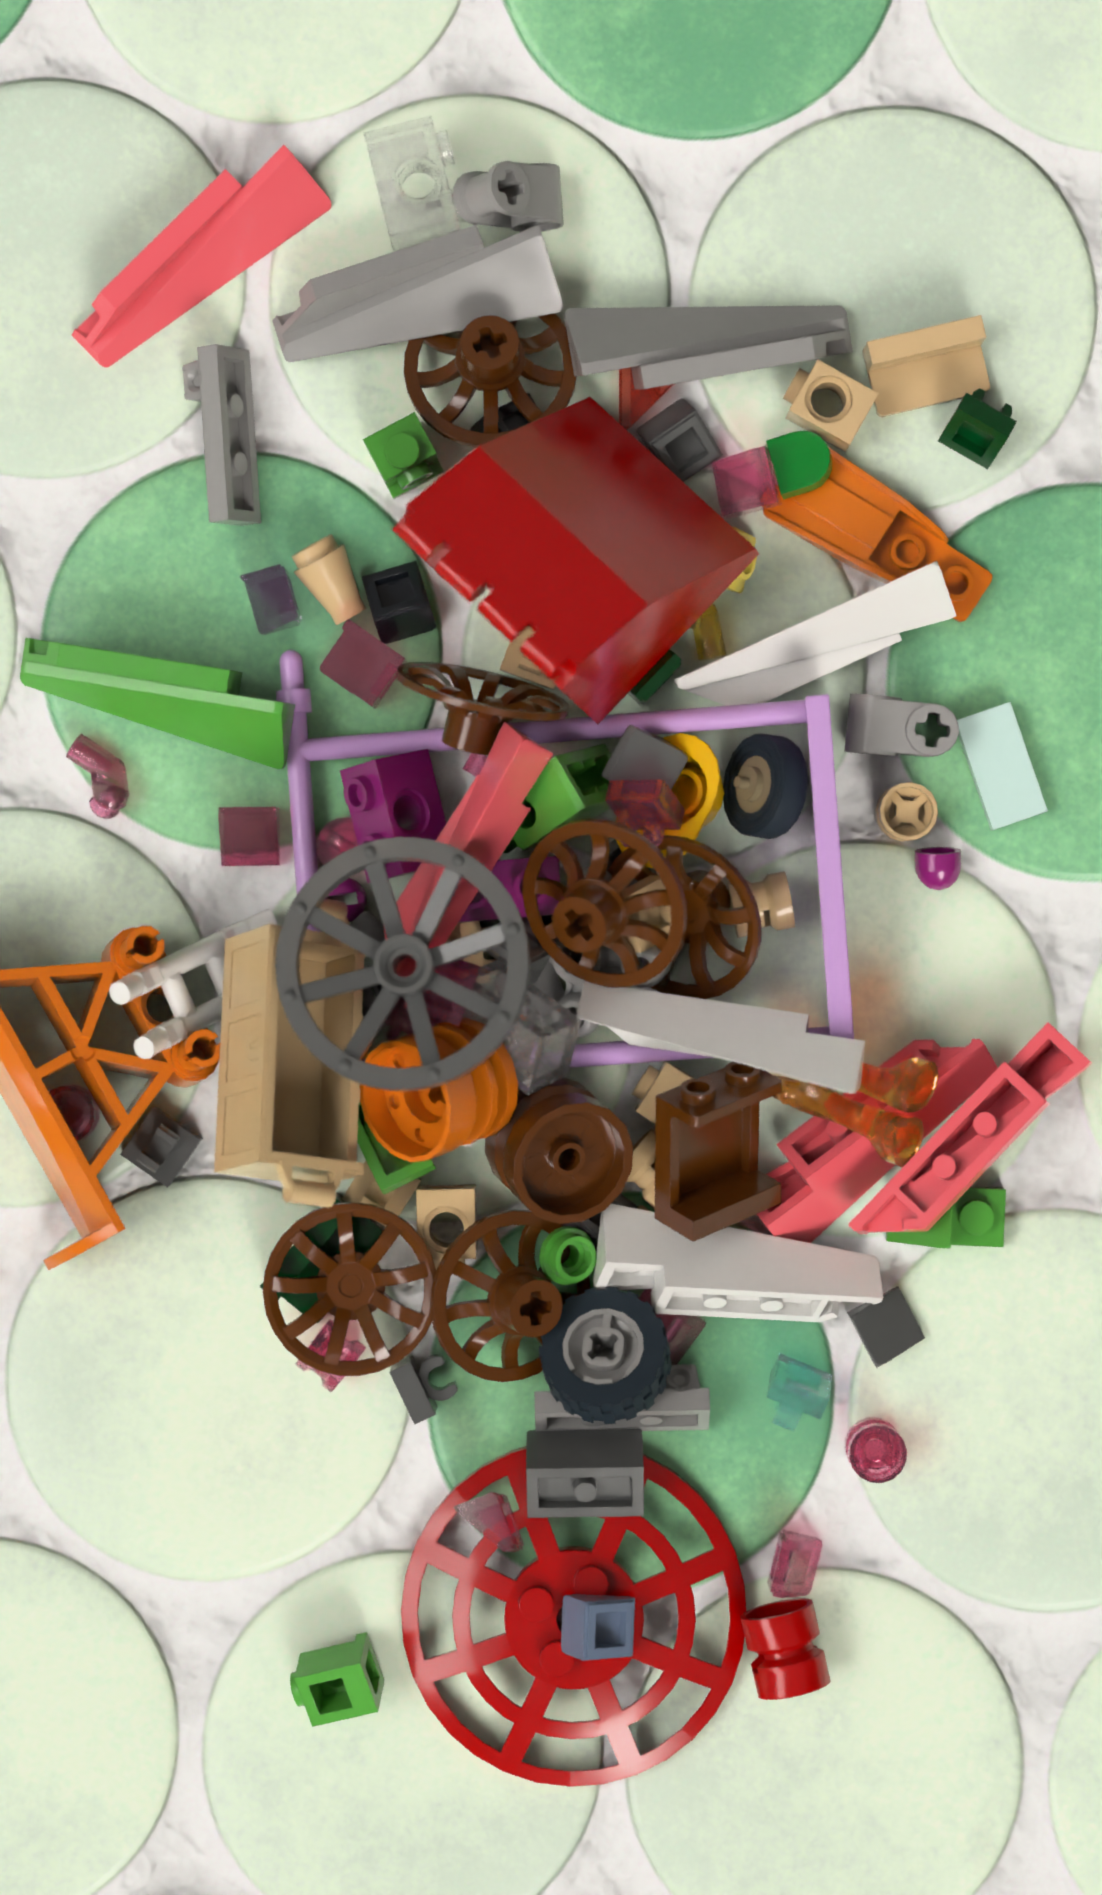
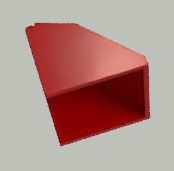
M591 397L478 446L407 503L404 516L392 528L407 545L469 603L474 602L483 595L487 587L491 593L480 602L477 611L511 643L524 630L530 627L534 633L522 644L520 652L550 680L555 679L553 683L597 724L613 710L759 555L754 546Z

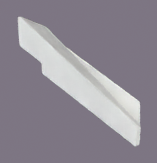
M936 561L674 680L678 688L725 706L765 703L902 641L899 634L901 632L956 617V613L941 569Z
M589 982L584 983L577 1009V1018L608 1027L629 1045L722 1058L846 1093H856L860 1089L865 1041L808 1033L809 1014L625 987H605Z
M610 1204L601 1212L596 1251L597 1259L593 1276L594 1288L596 1290H603L606 1287H617L618 1290L652 1289L650 1293L651 1305L654 1307L656 1314L823 1322L838 1317L840 1302L872 1303L874 1305L883 1300L880 1264L878 1258L873 1255L732 1227H726L692 1242L656 1220L655 1212Z

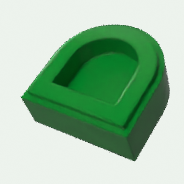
M796 431L766 440L783 499L813 491L822 486L829 478L833 464L832 455L825 441L817 434L809 431Z

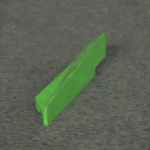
M25 638L20 671V680L25 686L275 769L284 768L287 762L295 704L239 695L243 672Z

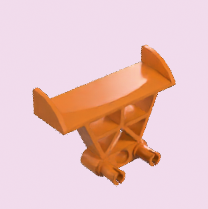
M151 926L132 927L121 931L105 946L101 954V962L0 969V988L31 986L67 1050L64 1054L35 1069L0 1007V1094L82 1237L44 1259L43 1262L48 1270L59 1266L126 1229L96 1176L166 1081L176 1087L187 1088L196 1085L215 1071L220 1059V1043L216 1044L214 1040L218 1035L208 1030V1028L194 1031L187 1039L151 1057L152 1059H142L138 1056L88 1046L110 986L129 973L167 956L164 952V940L158 941L156 939L160 932ZM94 981L81 1019L77 1025L55 984ZM161 986L126 1004H122L139 1037L147 1033L148 1030L163 1023L153 1019L146 1007L149 995L159 994L165 997ZM72 1063L75 1064L111 1128L110 1133L89 1161H87L42 1081ZM103 1069L149 1079L127 1110L123 1107Z

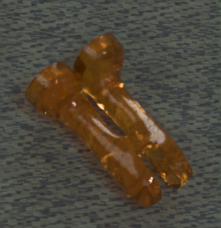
M910 1058L892 1068L877 1067L863 1062L861 1085L858 1091L880 1100L897 1110L907 1113L916 1112L925 1107L932 1098L937 1086L938 1068L934 1062L924 1058ZM776 1076L782 1080V1092L774 1095L775 1099L796 1110L832 1121L862 1135L871 1142L875 1151L883 1160L904 1167L918 1152L923 1139L924 1128L922 1121L917 1117L905 1113L885 1111L879 1107L856 1102L839 1094L835 1089L810 1082L806 1083L793 1078Z

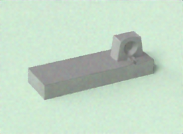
M219 344L197 347L198 360L183 365L182 371L185 399L201 402L209 522L238 526L260 524L261 512L250 351Z
M672 1365L671 1373L666 1377L667 1386L662 1395L658 1394L654 1399L655 1404L647 1411L643 1409L637 1413V1417L628 1421L626 1418L615 1421L616 1424H604V1421H594V1423L583 1421L581 1416L577 1414L571 1415L564 1410L563 1404L560 1401L556 1402L550 1391H535L536 1431L641 1429L642 1431L709 1430V1388H700L696 1365Z

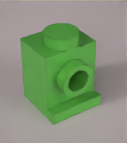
M415 412L363 439L366 449L393 499L444 473L437 453Z
M367 1632L356 1634L355 1641L300 1653L296 1671L290 1675V1686L296 1705L298 1707L305 1706L312 1727L379 1711L385 1680Z

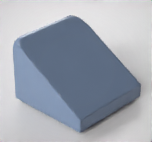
M565 1595L563 1597L562 1652L582 1661L633 1656L635 1598L631 1596Z

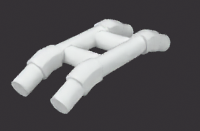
M266 909L212 933L210 936L129 973L111 985L110 996L114 1002L120 1005L126 1004L161 986L175 1017L148 1030L147 1033L135 1040L134 1050L140 1058L149 1059L187 1039L194 1031L205 1029L221 1021L225 939L268 924L278 925L270 909ZM205 964L218 996L195 1007L182 974Z

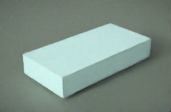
M1011 702L958 719V737L990 830H995L1047 812L1048 810Z

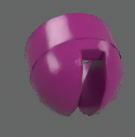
M927 847L915 850V871L920 881L926 887L934 890H943L952 886L957 881L961 871V849Z
M348 878L328 895L343 896L356 892L358 904L346 905L349 922H352L365 911L367 905V895L363 886L352 878Z

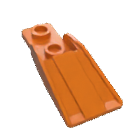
M831 448L829 450L832 455V471L822 486L813 491L787 499L782 498L778 486L763 508V514L766 518L837 560L885 584L937 561L956 613V617H953V619L958 622H963L969 617L992 581V574L988 570L947 544L949 539L945 533L909 501Z

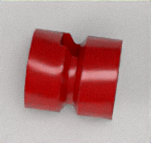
M795 1598L767 1603L752 1608L740 1615L747 1649L758 1653V1657L751 1663L758 1698L764 1700L792 1698L817 1691L831 1682L824 1650L817 1648L812 1643L820 1634L811 1599Z

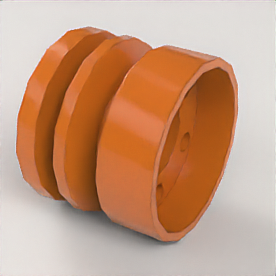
M465 1017L439 1023L437 1026H432L440 1059H445L468 1045L486 1025ZM414 1033L381 1043L367 1055L365 1060L367 1063L388 1068L422 1066ZM503 1043L494 1054L473 1071L455 1081L438 1087L404 1092L375 1089L359 1084L360 1103L364 1118L374 1137L393 1156L408 1162L427 1161L454 1151L460 1145L472 1144L479 1139L495 1135L509 1124L516 1109L518 1097V1079L513 1059Z

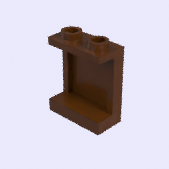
M730 1062L725 1068L700 1078L686 1080L680 1086L656 1095V1220L694 1242L781 1203V1183L758 1170L760 1101L782 1092V1080L759 1068Z

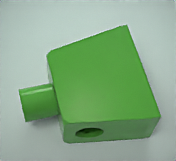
M605 743L557 755L548 761L522 802L531 810L503 853H509L517 847L523 851L535 848L541 840L556 828L571 821L593 819L633 794V792L601 776L611 757V753Z

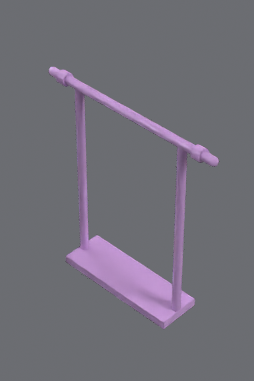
M287 650L281 655L279 660L281 690L276 691V701L295 704L287 755L296 891L298 894L311 876L318 871L310 761L399 755L428 749L429 752L458 749L452 748L441 741L444 728L308 738L307 713H312L311 689H305L303 660L301 655L295 650ZM829 694L805 696V700L607 715L599 724L590 717L508 723L538 744L619 738L623 736L629 725L658 735L807 723L829 1026L808 1028V1033L854 1039ZM310 924L307 930L322 932ZM625 1041L507 1049L513 1059L516 1072L715 1058L629 1045Z

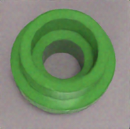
M563 1226L552 1231L545 1238L539 1255L543 1273L553 1282L562 1285H572L587 1278L592 1273L597 1259L596 1249L589 1235L572 1226ZM567 1246H569L570 1255L568 1259L561 1264L562 1252Z

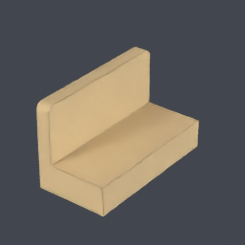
M974 316L867 341L862 353L870 387L879 393L874 401L877 415L885 417L962 399L966 393L972 395L979 388L987 392L990 389V382L981 347L987 338L982 316Z

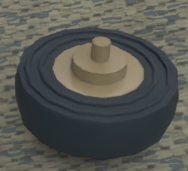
M760 733L744 739L732 753L725 770L723 802L730 824L739 833L746 836L774 839L787 833L798 820L805 804L808 786L806 761L800 748L786 737Z

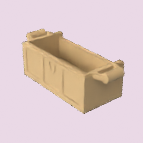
M325 899L319 906L321 910L350 925L347 919V906L344 902ZM268 924L225 939L214 1173L280 1181L283 1186L282 1196L285 1202L330 1208L336 1200V1190L341 1180L363 1176L364 1164L356 1162L360 1088L358 1083L341 1076L315 1057L293 1030L284 1012L276 980V949L282 926ZM306 930L300 954L301 984L364 969L365 955L324 932ZM363 989L306 1003L320 1030L334 1045L344 1051L363 1020Z

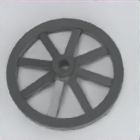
M393 837L370 841L353 847L330 860L311 876L300 889L284 918L276 949L275 967L277 987L284 1012L299 1039L315 1057L333 1071L358 1084L387 1091L407 1092L430 1089L455 1081L483 1064L496 1052L510 1034L523 1009L530 980L531 959L527 932L520 912L503 884L488 868L472 856L448 844L417 837ZM414 861L445 868L412 935L405 933L384 865L385 863ZM365 869L388 938L383 943L319 908L321 903L336 887ZM464 878L488 900L499 918L500 925L430 949L428 946L461 879ZM309 924L373 959V966L301 984L300 954ZM503 944L507 945V976L499 1004L436 973L437 967ZM405 958L414 959L416 961L414 973L408 977L398 976L397 966L399 962ZM382 985V990L344 1051L339 1049L324 1035L314 1021L306 1004ZM427 989L489 1021L468 1045L442 1060L440 1059L423 992ZM399 998H405L422 1066L388 1068L361 1061Z

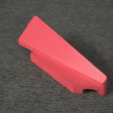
M285 145L264 164L244 187L225 169L98 294L92 303L95 311L74 330L72 336L102 367H110L329 211L332 206L331 200Z
M504 722L480 775L476 776L436 841L448 844L467 853L492 871L531 810L522 802L553 753L510 724ZM421 863L397 900L396 904L406 934L412 935L445 868ZM464 878L461 879L428 946L430 949L445 944L479 891ZM384 929V935H385V940H386V939H388V938H387V935H386V932H385V929ZM411 958L401 960L397 966L398 976L408 977L412 975L416 969V961Z
M1047 1022L1008 1064L1004 1061L848 1225L859 1234L929 1231L1049 1106L1046 1099L1085 1071L1092 1064L1091 1061Z
M972 1039L971 1043L966 1047H940L934 1040H914L863 1078L860 1089L856 1093H843L776 1145L788 1162L766 1175L781 1183V1203L756 1214L772 1236L808 1243L815 1240L997 1069V1065L985 1044L980 1039Z

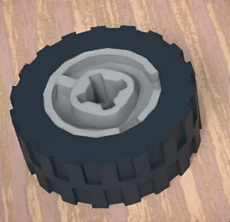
M606 1287L603 1290L591 1288L586 1289L585 1293L576 1297L572 1295L565 1300L561 1317L556 1326L550 1332L541 1336L542 1346H539V1357L550 1392L556 1402L560 1401L563 1404L564 1410L571 1415L577 1414L581 1416L583 1421L594 1423V1421H604V1424H616L615 1421L626 1418L628 1421L637 1417V1413L643 1409L647 1411L654 1405V1399L658 1394L662 1395L667 1386L666 1377L671 1373L672 1364L665 1326L661 1317L657 1318L654 1307L647 1301L645 1303L641 1301L638 1295L631 1291L627 1293L618 1291L617 1287Z

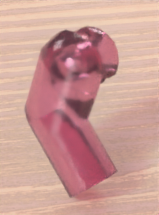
M81 733L71 745L66 758L91 774L94 796L89 800V804L93 813L100 818L111 819L117 816L120 809L126 806L129 798L126 767L121 759Z

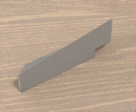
M476 224L310 279L299 291L301 306L294 312L276 316L272 322L285 360L287 362H295L463 331L471 321L487 315L499 316L511 322L559 313L563 309V302L539 225L484 248Z
M840 305L569 308L564 314L574 377L631 367L635 390L853 352L847 312Z

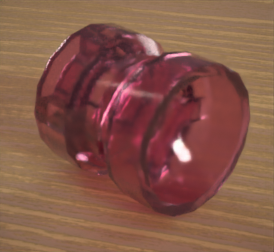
M868 1417L856 1422L849 1429L845 1437L844 1450L847 1459L860 1478L871 1483H884L893 1480L901 1473L906 1463L907 1449L903 1438L890 1422L882 1418Z

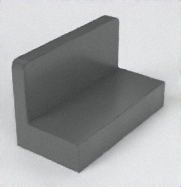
M642 1430L528 1431L526 1442L527 1518L644 1516Z

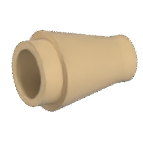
M332 534L291 556L298 568L294 571V574L331 615L336 625L366 609L360 598L344 544L338 546Z

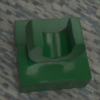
M979 388L972 395L968 393L964 395L946 424L938 442L988 470L1009 438L1017 421L1010 418L1012 406L1006 403L1001 411H998L982 402L986 391Z

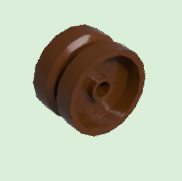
M555 1075L534 1077L518 1086L517 1106L509 1124L495 1135L485 1138V1155L493 1174L538 1218L557 1224L583 1222L604 1211L622 1193L632 1171L633 1144L626 1125L581 1083Z

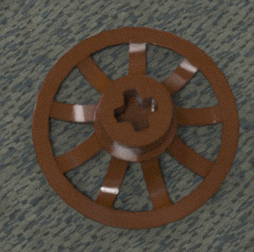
M555 313L538 316L548 328L535 336L527 338L518 336L515 329L517 321L509 322L499 316L487 315L471 321L463 330L461 338L458 339L441 334L409 340L404 356V378L407 393L415 410L427 425L443 437L461 445L477 448L486 442L513 431L498 433V391L505 389L517 409L530 423L567 407L575 391L577 376L574 377L567 330L561 319ZM558 341L563 355L564 370L556 371L543 368L531 362L525 355L540 352ZM423 342L439 352L456 356L443 367L432 371L418 372V357ZM520 376L541 385L560 387L555 399L545 412H542L527 395L519 380ZM461 377L462 381L457 392L448 405L441 412L437 413L427 401L422 388L440 386ZM476 390L483 391L484 433L466 430L452 424L463 412Z
M407 662L399 665L396 671L397 680L404 686L429 698L443 702L444 707L448 709L441 741L452 748L468 753L489 755L504 722L510 723L513 719L555 721L564 719L568 716L569 704L555 693L531 683L490 671L436 662ZM443 674H448L450 676L454 687ZM468 677L484 680L477 699H473ZM499 684L513 688L500 699L494 698ZM424 685L433 686L436 690H433V689H431V688H428V687H426V686H424ZM543 707L549 708L552 712H547Z
M589 818L571 821L556 828L541 840L529 857L524 872L522 890L526 916L542 948L557 964L569 973L596 985L631 987L645 983L659 975L675 959L683 944L686 932L687 904L681 882L673 866L661 850L645 836L628 826L610 820ZM577 836H591L593 850L591 864L586 877H584V872L577 855L564 841ZM608 837L619 840L636 850L630 860L610 882L604 879L609 858ZM550 852L559 859L567 874V887L558 881L538 877L541 866ZM649 861L660 876L665 889L652 890L624 898L621 892ZM536 894L548 895L559 901L553 911L552 922L546 926L539 912ZM657 906H670L671 926L669 935L655 925L636 919H629V915ZM622 936L638 937L647 940L657 946L661 952L652 962L640 968L635 950ZM557 937L570 950L583 953L580 962L578 963L567 955L553 939ZM602 945L611 948L618 955L625 973H606L594 970Z
M671 835L649 837L647 839L658 849H667L666 858L673 866L681 882L687 904V927L683 944L672 961L669 973L662 981L650 988L660 993L700 999L720 996L733 989L750 972L758 957L761 945V918L754 895L737 868L722 854L704 843L686 837ZM632 847L627 848L614 860L607 871L614 877L630 860L636 850ZM683 851L699 856L714 865V867L710 871L694 870L686 874L683 867ZM644 866L635 879L639 882L648 876L657 875ZM725 876L737 891L744 907L730 908L729 891L722 881ZM720 923L725 925L747 923V941L744 952L737 950L728 943L722 935ZM707 941L720 958L736 966L729 974L716 981L710 976L707 968ZM686 943L689 944L691 972L696 984H684L670 980L674 963Z
M346 1202L335 1203L330 1208L322 1207L313 1210L295 1221L281 1235L271 1251L264 1272L263 1299L267 1318L273 1332L285 1349L299 1361L318 1371L337 1376H361L379 1372L398 1363L411 1353L424 1338L431 1325V1288L436 1273L433 1256L423 1238L408 1222L395 1213L376 1205ZM352 1216L369 1218L387 1225L378 1239L365 1253L355 1250ZM337 1218L340 1252L330 1256L313 1243L305 1232L319 1223ZM400 1234L412 1247L419 1263L396 1269H381L378 1262ZM293 1244L306 1258L320 1268L318 1275L311 1277L278 1276L283 1259ZM424 1278V1298L420 1312L401 1304L385 1293V1286L404 1284ZM277 1292L296 1294L317 1293L318 1300L303 1314L286 1325L279 1308ZM377 1308L395 1319L413 1326L404 1339L390 1350L387 1349L372 1315V1312ZM329 1312L335 1317L324 1357L307 1348L296 1337L311 1328ZM358 1319L374 1357L359 1361H341L340 1357L349 1320Z
M507 1210L493 1213L474 1222L459 1234L446 1250L433 1280L430 1311L433 1329L441 1347L450 1359L466 1372L485 1380L509 1382L523 1380L543 1371L540 1357L534 1361L518 1365V1348L521 1339L524 1336L535 1337L542 1345L541 1336L547 1334L556 1326L561 1317L565 1300L572 1295L576 1297L585 1293L586 1289H590L589 1275L584 1280L576 1283L577 1294L559 1292L551 1283L552 1280L543 1273L541 1266L537 1270L534 1257L535 1244L540 1231L544 1230L550 1234L555 1229L563 1227L561 1224L538 1218L529 1210ZM511 1225H525L519 1240L518 1266L513 1264L502 1247L497 1234L498 1228ZM481 1237L492 1263L499 1272L496 1279L459 1261L467 1249ZM567 1246L562 1252L561 1264L564 1263L570 1255L569 1246ZM454 1274L489 1292L487 1299L457 1302L446 1306L447 1289L451 1275ZM475 1316L490 1317L491 1320L478 1328L469 1337L463 1348L455 1340L448 1324L461 1318ZM506 1333L501 1347L502 1368L488 1366L475 1360L479 1351L492 1338Z

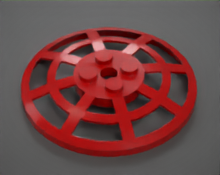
M526 1446L511 1450L481 1465L458 1483L433 1511L416 1541L405 1574L401 1605L403 1644L412 1676L428 1708L446 1731L473 1755L505 1773L536 1783L567 1787L601 1785L636 1776L666 1761L692 1741L716 1714L733 1683L743 1653L745 1639L740 1615L747 1612L745 1584L735 1549L720 1519L701 1494L674 1470L644 1453V1486L647 1479L663 1487L681 1502L705 1530L714 1547L713 1549L682 1563L677 1551L663 1533L642 1516L599 1517L605 1520L593 1548L581 1546L559 1548L548 1518H527ZM508 1476L519 1509L508 1514L490 1528L476 1544L469 1557L438 1542L447 1524L466 1502L491 1483ZM524 1527L527 1528L537 1557L519 1572L515 1580L485 1566L490 1556L505 1540ZM626 1529L636 1534L653 1550L666 1570L636 1583L634 1582L628 1571L614 1559ZM427 1564H430L459 1579L455 1590L452 1613L454 1640L457 1649L425 1659L420 1643L418 1607L422 1579ZM723 1571L728 1588L730 1624L727 1648L720 1667L690 1656L696 1623L694 1595L691 1585ZM474 1588H477L506 1602L504 1615L506 1633L473 1644L470 1608ZM675 1593L678 1608V1627L676 1642L672 1649L642 1636L644 1626L643 1606ZM572 1594L634 1597L633 1656L582 1661L564 1654L561 1650L562 1627L557 1621V1614L563 1607V1597ZM515 1656L521 1666L535 1677L522 1707L511 1701L495 1686L482 1666ZM632 1658L663 1671L659 1679L642 1697L624 1709L621 1708L610 1679L620 1673ZM466 1672L470 1682L483 1699L504 1718L514 1723L500 1752L481 1741L457 1719L441 1698L434 1684L435 1681ZM679 1678L711 1689L701 1707L682 1729L657 1748L640 1755L629 1725L641 1720L655 1709L674 1688ZM557 1687L572 1690L588 1688L600 1718L570 1722L549 1719L543 1716ZM535 1733L564 1739L595 1738L607 1734L619 1764L603 1769L564 1771L540 1768L522 1762Z

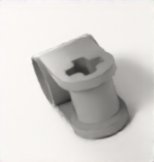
M503 161L492 166L489 172L472 171L464 173L457 179L454 185L453 200L455 208L467 223L512 228V230L518 232L539 225L541 232L558 229L564 225L560 167L556 164H526Z
M850 694L844 752L881 756H896L897 754L922 757L938 756L949 751L956 743L959 734L958 721L953 712L942 705L902 701V698ZM928 714L936 715L937 725L946 727L947 730L946 737L937 738L934 742V747L925 746V736L915 732L916 724L925 723L928 719Z

